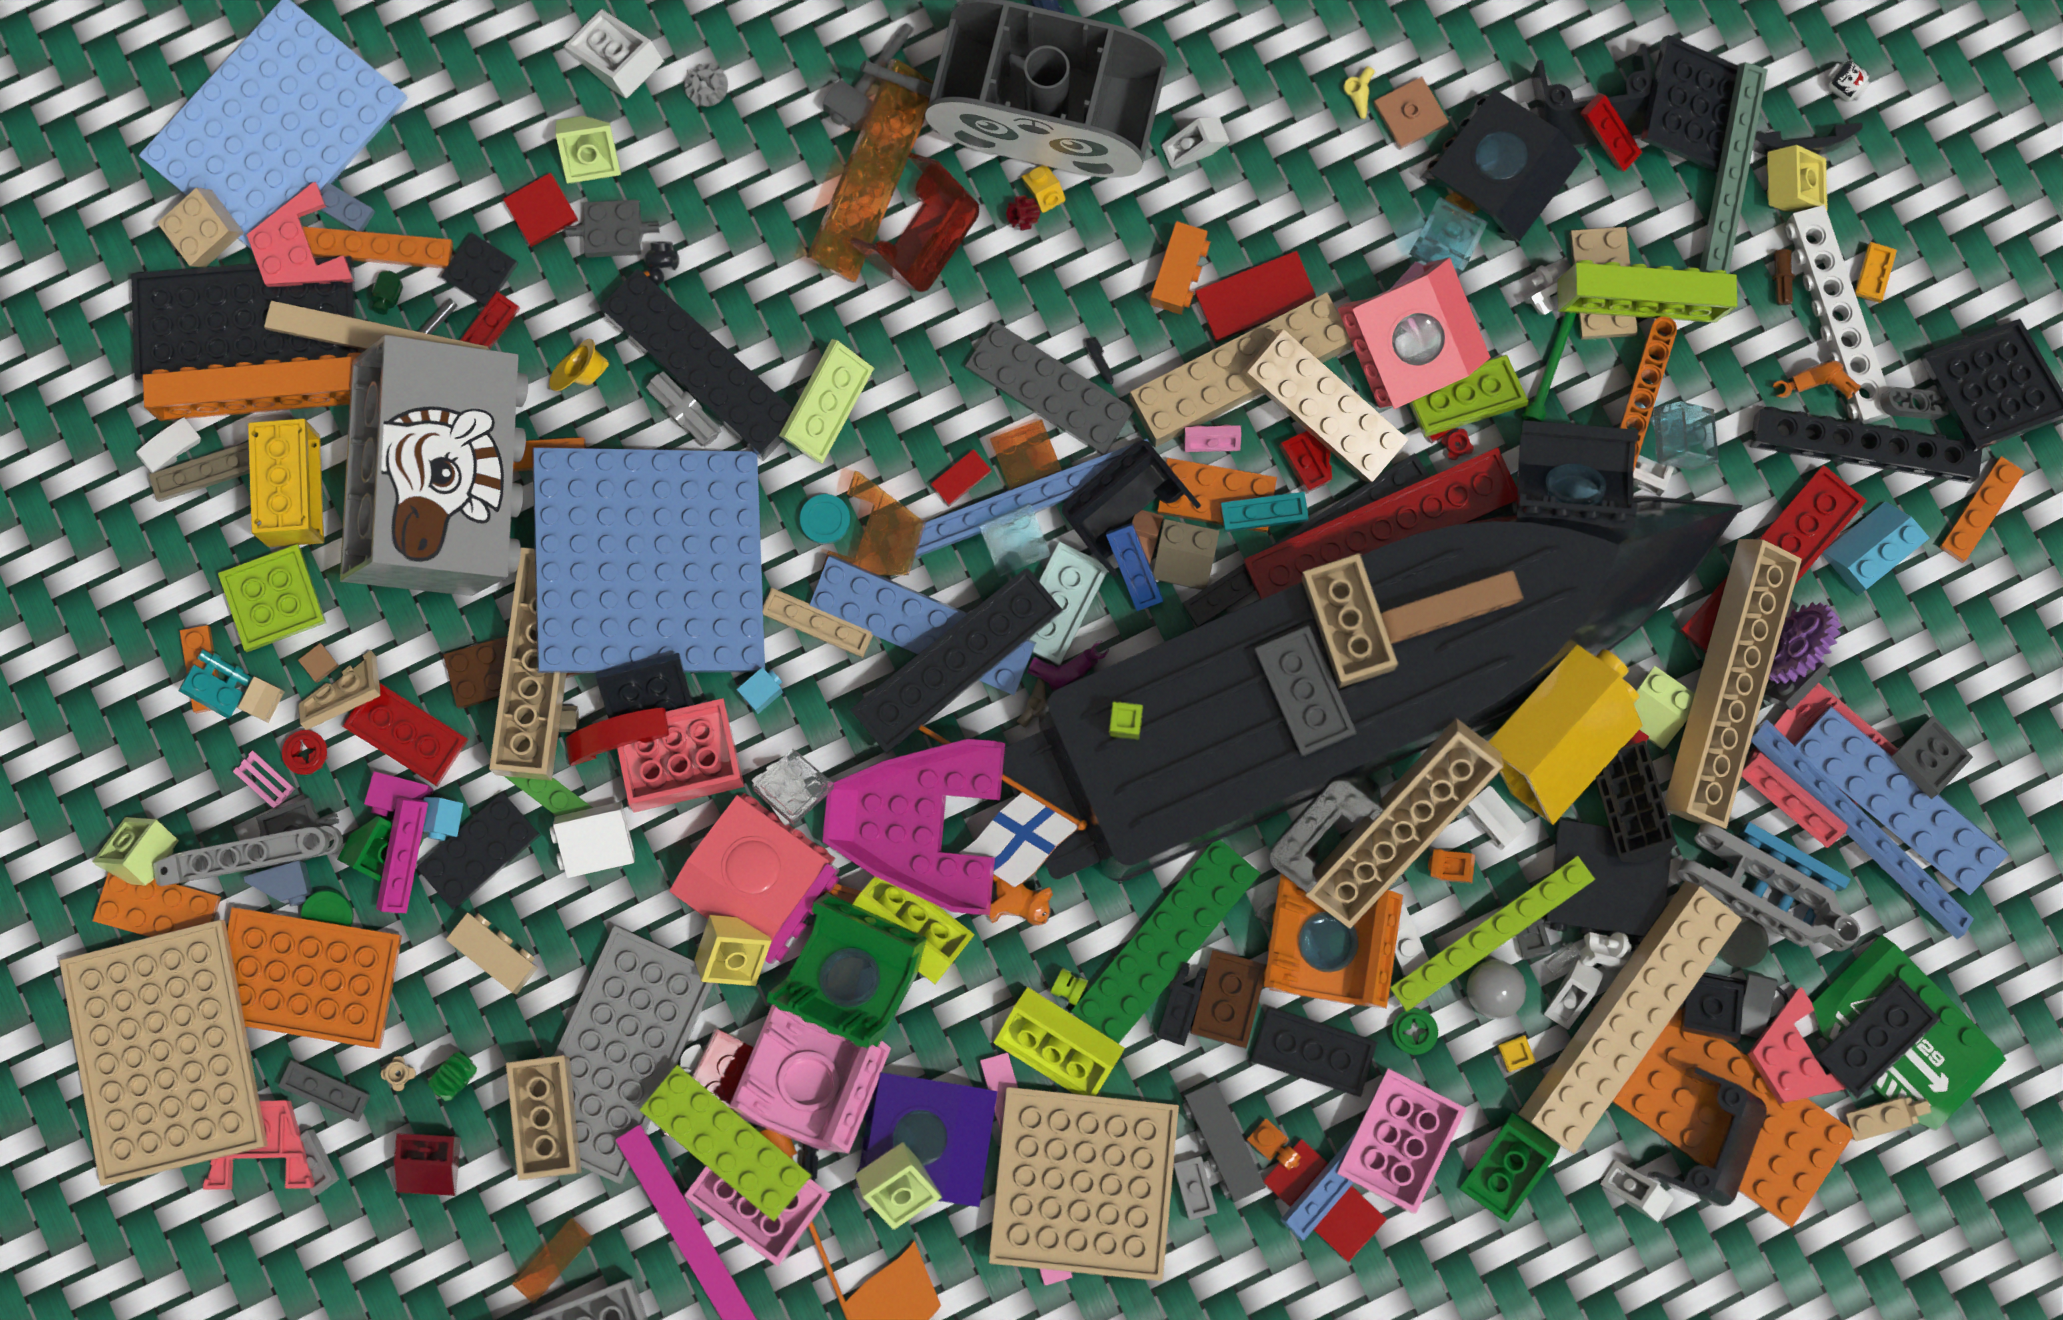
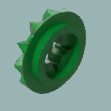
M1411 1009L1408 1012H1402L1393 1023L1392 1036L1396 1046L1407 1054L1420 1055L1428 1052L1435 1045L1438 1038V1026L1435 1019L1428 1012L1421 1009ZM1412 1019H1414L1418 1029L1427 1030V1032L1418 1035L1417 1044H1415L1413 1036L1403 1034V1032L1412 1028Z

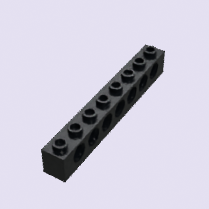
M1764 407L1754 415L1750 448L1969 484L1979 478L1983 450L1980 449L1973 452L1965 438L1955 441L1946 439L1947 437L1942 434L1924 436L1919 435L1918 431L1905 429L1900 432L1891 430V427L1886 425L1863 426V422L1849 420L1845 423L1836 421V418L1831 416L1814 418L1808 417L1807 413L1801 411H1793L1791 414L1780 412V409L1776 407ZM1778 425L1786 426L1789 430V435H1782L1778 431ZM1810 429L1814 431L1817 439H1809L1805 434V430ZM1833 434L1841 435L1844 439V444L1836 443L1833 439ZM1861 438L1868 439L1871 442L1872 449L1864 448L1861 444ZM1889 443H1894L1898 446L1899 454L1893 453L1889 449ZM1917 447L1923 448L1926 451L1927 458H1922L1917 454ZM1945 452H1949L1954 456V463L1948 462L1945 459Z

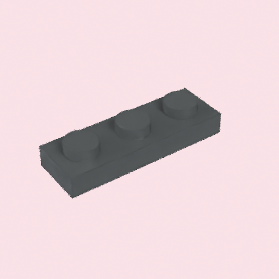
M290 1060L278 1086L356 1122H359L371 1096Z

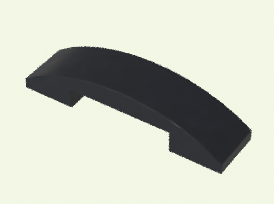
M1862 123L1835 125L1828 134V137L1782 141L1780 131L1755 134L1753 151L1768 156L1770 151L1798 145L1818 155H1823L1849 143L1859 134L1863 125Z

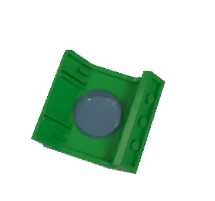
M826 893L813 903L811 912L817 914L815 925L788 977L769 991L766 1002L775 1005L781 1011L790 1012L801 1017L807 1023L816 1024L826 1029L830 1034L844 1037L856 1046L869 1048L873 1045L878 1048L917 976L927 938Z

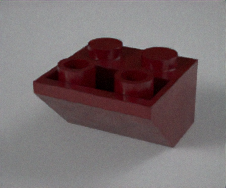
M396 1134L394 1169L397 1192L456 1196L461 1138Z

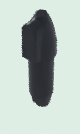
M1096 337L1086 339V349L1091 360L1095 363L1105 382L1110 385L1113 384L1112 371L1103 357L1104 350Z

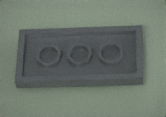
M1309 626L1255 648L1254 651L1301 757L1356 734Z

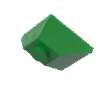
M376 816L350 834L337 860L381 882L393 823Z

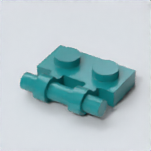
M202 649L197 659L206 663L204 669L193 665L178 691L229 719L244 694L234 688V686L239 682L247 687L252 677L244 673V669L238 665L234 667L221 659L222 656L215 652L211 654ZM214 669L228 676L226 682L212 675Z

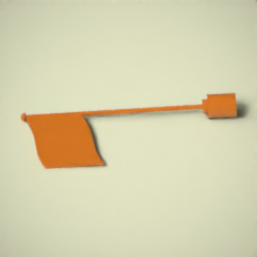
M769 1129L759 1132L794 1161L792 1156L796 1155L797 1151L791 1138ZM813 1221L808 1226L846 1320H929L941 1307L915 1241L898 1259L869 1278L845 1302Z

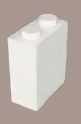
M622 802L556 816L553 826L550 827L553 844L558 843L560 853H557L558 865L560 870L565 869L567 878L623 866L635 861V851Z

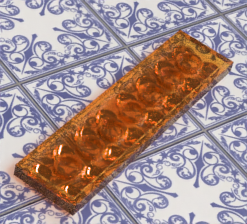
M891 59L887 69L934 84V81L898 59ZM882 79L806 257L807 259L851 283H856L926 118L925 113L929 104V97Z

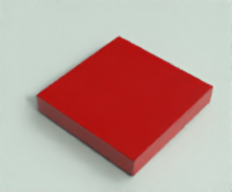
M552 173L543 176L503 199L531 247L565 229L566 225L570 226L579 221Z

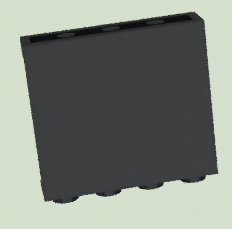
M1566 820L1557 821L1554 831L1556 843L1552 874L1578 856L1595 880L1547 913L1543 924L1550 925V930L1567 932V928L1579 929L1578 934L1586 935L1589 932L1595 934L1600 932L1606 933L1608 937H1611L1612 934L1619 932L1627 937L1635 938V943L1640 944L1665 910L1672 849L1665 856L1644 863L1621 862L1610 827Z

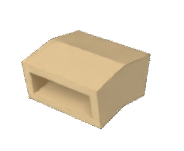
M253 677L237 708L269 723L284 691Z

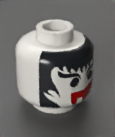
M1847 61L1843 66L1837 63L1828 75L1832 79L1829 83V90L1846 102H1850L1853 99L1857 101L1871 84L1868 81L1869 73L1853 61Z

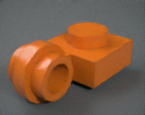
M1265 1119L1247 1139L1269 1161L1278 1153L1280 1155L1276 1159L1288 1170L1298 1166L1299 1163L1297 1161L1301 1157L1290 1146H1287L1285 1149L1282 1148L1289 1139L1268 1119Z

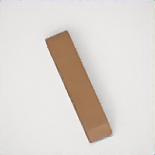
M1510 571L1386 611L1380 615L1389 641L1392 644L1522 601L1524 598L1514 571Z

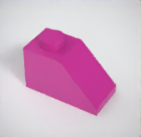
M374 771L364 804L372 808L371 813L388 817L389 813L395 814L398 798L424 800V797H429L433 794L434 789L425 784Z

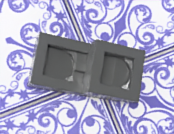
M1516 899L1508 900V905ZM1544 917L1516 935L1523 960L1550 954L1552 951L1543 924Z
M1749 972L1744 987L1741 1034L1760 1038L1765 1031L1775 997L1777 979Z

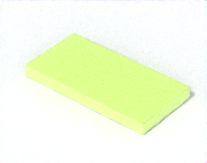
M832 339L779 436L817 463L823 464L874 368L838 340Z

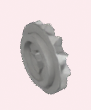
M711 63L709 65L699 64L696 68L689 71L685 79L687 96L692 102L700 106H712L719 103L725 97L728 90L726 75L721 68ZM699 78L705 81L712 78L710 83L713 90L707 87L700 89L702 85Z

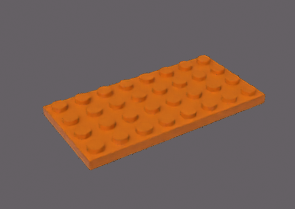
M1678 1008L1612 1103L1700 1165L1713 1169L1733 1114L1724 1111L1718 1105L1717 1092L1719 1088L1685 1075L1686 1070L1697 1067L1734 1082L1761 1098L1766 1104L1767 1114L1739 1192L1792 1228L1854 1136L1851 1128L1808 1098L1779 1104L1751 1059L1725 1040L1681 1031L1682 1010Z

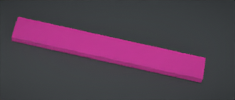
M640 1124L617 1138L615 1141L721 1319L758 1320L643 1126Z

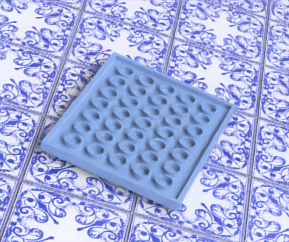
M281 0L139 156L186 196L195 188L212 190L244 233L238 239L252 250L247 237L250 231L311 183L316 182L320 191H322L327 182L331 184L408 100V97L291 0Z

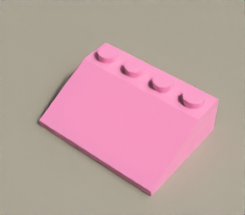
M1387 1069L1337 1174L1412 1214H1416L1467 1108Z
M706 1166L684 1196L779 1268L831 1194L809 1179L777 1220L773 1222Z

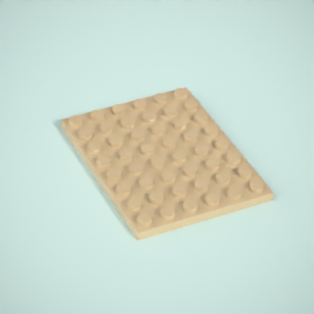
M217 920L59 960L100 1186H107L268 1146L225 920Z

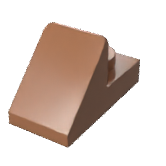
M1141 510L1135 514L1133 525L1150 564L1164 516Z

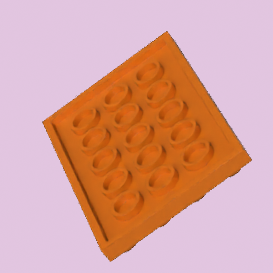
M232 907L227 933L245 1027L381 1049L402 935Z

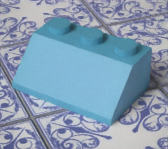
M1885 501L1830 545L1822 555L1858 596L1930 539V537L1912 516Z

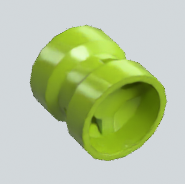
M1062 968L1050 993L1057 997L1063 996L1067 998L1069 1003L1076 1006L1089 980L1083 977L1076 978L1072 976L1071 971Z

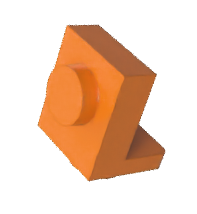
M1434 848L1433 855L1430 856L1428 863L1431 877L1440 881L1472 883L1475 855L1472 853L1448 852Z

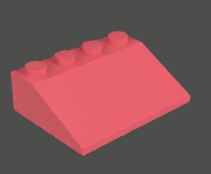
M724 699L667 711L669 736L647 743L638 741L617 748L628 804L634 813L744 787Z

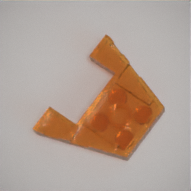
M854 471L847 495L871 502L873 507L856 558L853 559L828 550L820 574L823 572L828 556L833 555L880 576H909L926 522L869 480L865 475Z

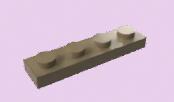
M249 442L149 474L156 500L162 502L249 474Z

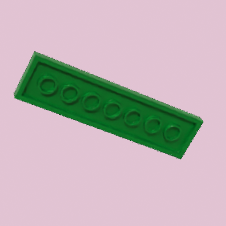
M1222 840L1212 843L1072 1009L1071 1013L1119 1044L1178 974L1183 962L1187 963L1261 873Z

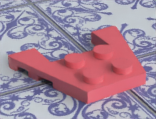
M316 182L311 183L247 234L262 278L267 287L303 285V283L319 282V284H330V282L343 281L344 283L354 281L344 256L319 265L315 261L300 217L326 208Z
M1802 987L1792 992L1785 1006L1781 1007L1772 1024L1765 1029L1748 1053L1751 1061L1779 1104L1846 1089L1831 1073L1825 1074L1794 1025L1795 1022L1814 1011L1812 1002Z
M260 1101L268 1146L211 1160L210 1165L212 1167L208 1179L204 1181L203 1190L232 1189L233 1159L286 1158L285 1188H313L315 1186L311 1169H309L306 1160L305 1148L300 1139L301 1134L291 1101Z

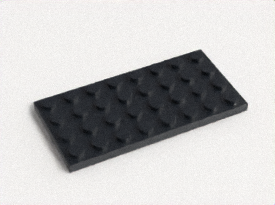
M344 256L354 279L353 258L351 256ZM338 257L318 258L315 261L319 265ZM257 263L131 274L135 381L138 383L143 382L144 374H152L153 370L158 369L179 372L180 368L194 367L197 370L208 369L210 365H223L226 368L236 367V364L240 362L261 365L266 360H279L281 363L291 362V359L298 357L307 358L308 360H319V357L323 355H334L336 358L347 357L349 353H358L356 348L266 330L264 327L271 301L356 319L354 281L347 283L335 281L330 282V284H319L318 282L303 283V285L267 287Z

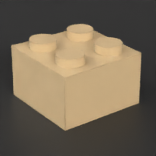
M195 188L158 222V225L189 266L207 267L244 233L215 193L210 189Z

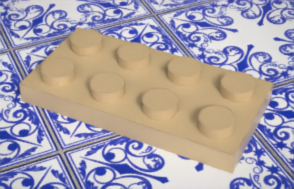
M1626 227L1573 230L1570 232L1573 265L1580 260H1591L1593 264L1603 265L1607 262H1618L1620 266L1630 267ZM1578 313L1581 340L1636 336L1638 333L1636 317Z

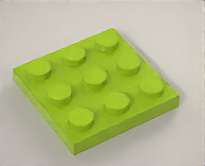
M298 544L218 573L242 646L246 652L327 623L301 547Z

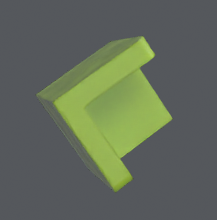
M1113 702L1110 736L1139 739L1143 705Z

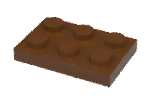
M1212 950L1190 1034L1246 1049L1264 983V971L1267 964Z

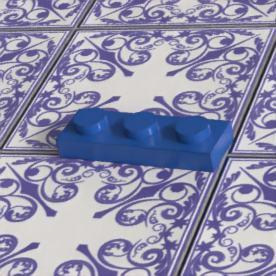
M1133 522L1106 532L1136 610L1139 611L1163 602V596Z

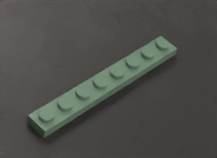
M1747 62L1739 63L1700 272L1725 270L1726 274H1729L1768 71V69Z

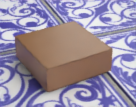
M322 643L298 660L316 683L339 667V664Z

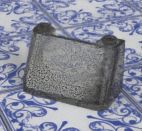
M1364 774L1346 775L1331 779L1271 846L1269 859L1272 866L1305 892L1309 893L1317 884V878L1312 872L1318 855L1317 841L1341 814L1352 822L1362 815L1369 816L1375 820L1383 811L1379 784Z

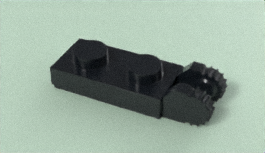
M1185 962L1182 964L1177 983L1174 982L1157 1038L1184 1047L1202 992L1200 990L1207 969L1200 967L1196 975L1194 988L1185 986L1183 984L1190 970V963Z

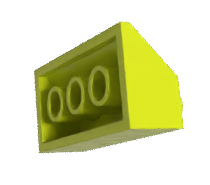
M876 876L853 902V905L927 938L918 972L935 985L975 935L938 905Z
M1029 987L1026 988L1015 1004L994 1041V1044L1073 1094L1095 1097L1125 1049Z

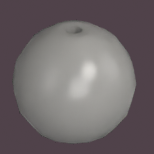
M1490 960L1481 963L1473 970L1468 978L1466 992L1470 1004L1478 1013L1490 1019H1503L1514 1015L1525 1001L1527 987L1523 975L1516 967L1505 961Z

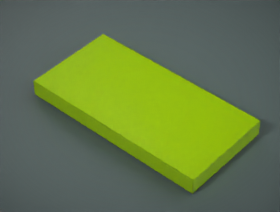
M1504 355L1486 361L1468 377L1416 399L1409 404L1423 436L1427 437L1527 406L1528 399L1508 356Z

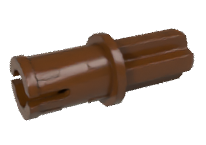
M1788 249L1776 250L1773 252L1775 274L1772 276V279L1775 281L1776 303L1781 306L1790 305L1793 302L1792 280L1795 278V275L1792 273V251Z

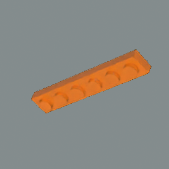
M303 227L314 257L318 258L351 256L353 261L446 269L451 262L453 242L450 239Z

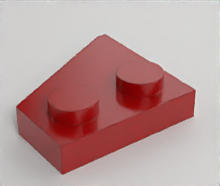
M1308 431L1280 444L1281 451L1306 494L1332 480V466L1329 463L1331 451Z

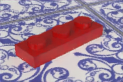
M1598 93L1580 113L1617 170L1625 172L1642 151L1606 95Z

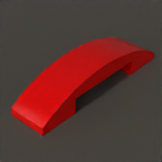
M654 708L616 716L574 732L566 738L569 765L574 766L596 759L597 754L638 741L647 743L669 736L665 708Z

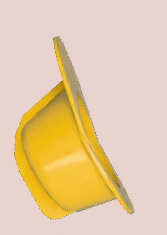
M588 338L584 340L556 366L549 379L551 390H563L573 382L585 386L591 385L605 371L609 363L607 359L595 350L593 339Z

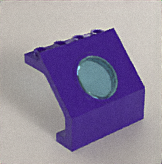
M880 1072L879 1080L866 1112V1128L861 1142L860 1164L856 1173L903 1142L919 1159L940 1192L942 1198L938 1201L979 1207L998 1091Z

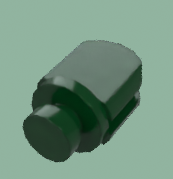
M383 271L376 278L371 292V300L374 302L371 309L376 313L386 315L389 308H394L399 300L403 284L395 272Z

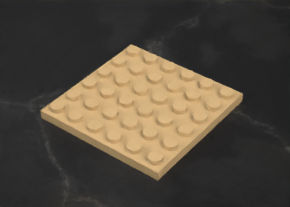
M1006 1087L988 1263L1163 1281L1179 1105Z

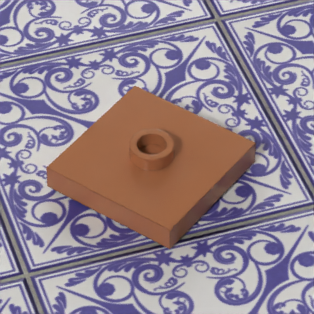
M1423 77L1374 101V106L1400 150L1442 129L1449 123Z

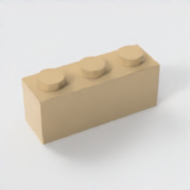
M467 913L446 940L509 991L518 994L539 968L532 963L536 958L523 948L517 951L511 946L513 940L501 930L497 934L488 928L491 922L481 914L477 913L476 916Z

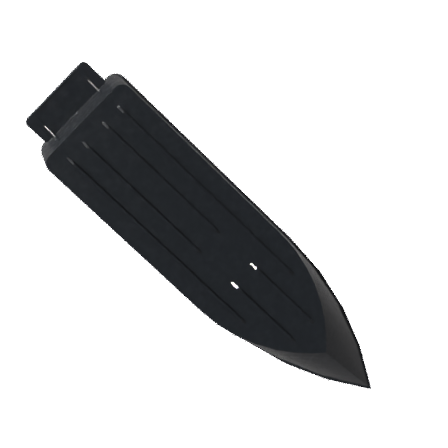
M1660 497L1634 498V503H1638L1637 515L1633 520V529L1603 527L1558 518L1517 517V513L1409 536L1360 556L1380 614L1510 571H1514L1524 599L1510 606L1392 643L1391 646L1398 664L1395 670L1339 688L1304 584L1300 582L1055 690L1039 714L1040 732L1005 747L1004 773L1010 779L1080 821L1085 820L1087 823V827L1084 830L1080 831L1077 829L1060 843L1045 860L1046 868L1053 879H1062L1099 863L1104 875L1108 879L1115 882L1129 881L1211 845L1216 841L1227 838L1427 750L1456 718L1472 730L1521 707L1577 644L1596 656L1602 649L1610 651L1635 633L1692 576L1743 505ZM1596 500L1574 501L1569 503L1586 505ZM1309 626L1356 734L1301 757L1254 650L1257 647ZM1113 702L1143 705L1139 739L1110 736ZM1011 786L1015 798L1022 793Z

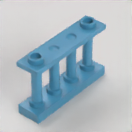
M1751 822L1744 824L1738 834L1744 838L1743 841L1757 849L1762 848L1766 850L1770 856L1783 863L1787 862L1794 866L1795 870L1808 877L1811 876L1820 881V884L1834 892L1835 890L1839 892L1846 889L1851 880ZM1758 879L1751 893L1761 898L1769 884ZM1784 893L1777 907L1788 912L1794 898ZM1809 907L1802 921L1812 926L1816 915L1811 907Z

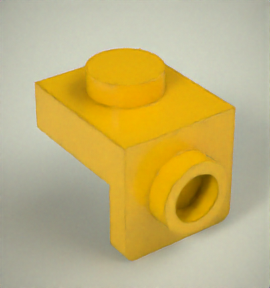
M1041 165L1021 176L1025 186L1035 197L1042 213L1065 201L1060 182L1048 166Z

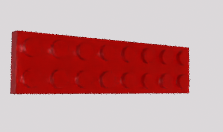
M1823 465L1759 539L1765 540L1802 559L1796 584L1867 500ZM1728 575L1680 630L1684 636L1705 653H1707Z

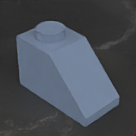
M299 860L244 877L245 883L280 902L289 903L290 907L304 904L306 898L314 894L306 863Z

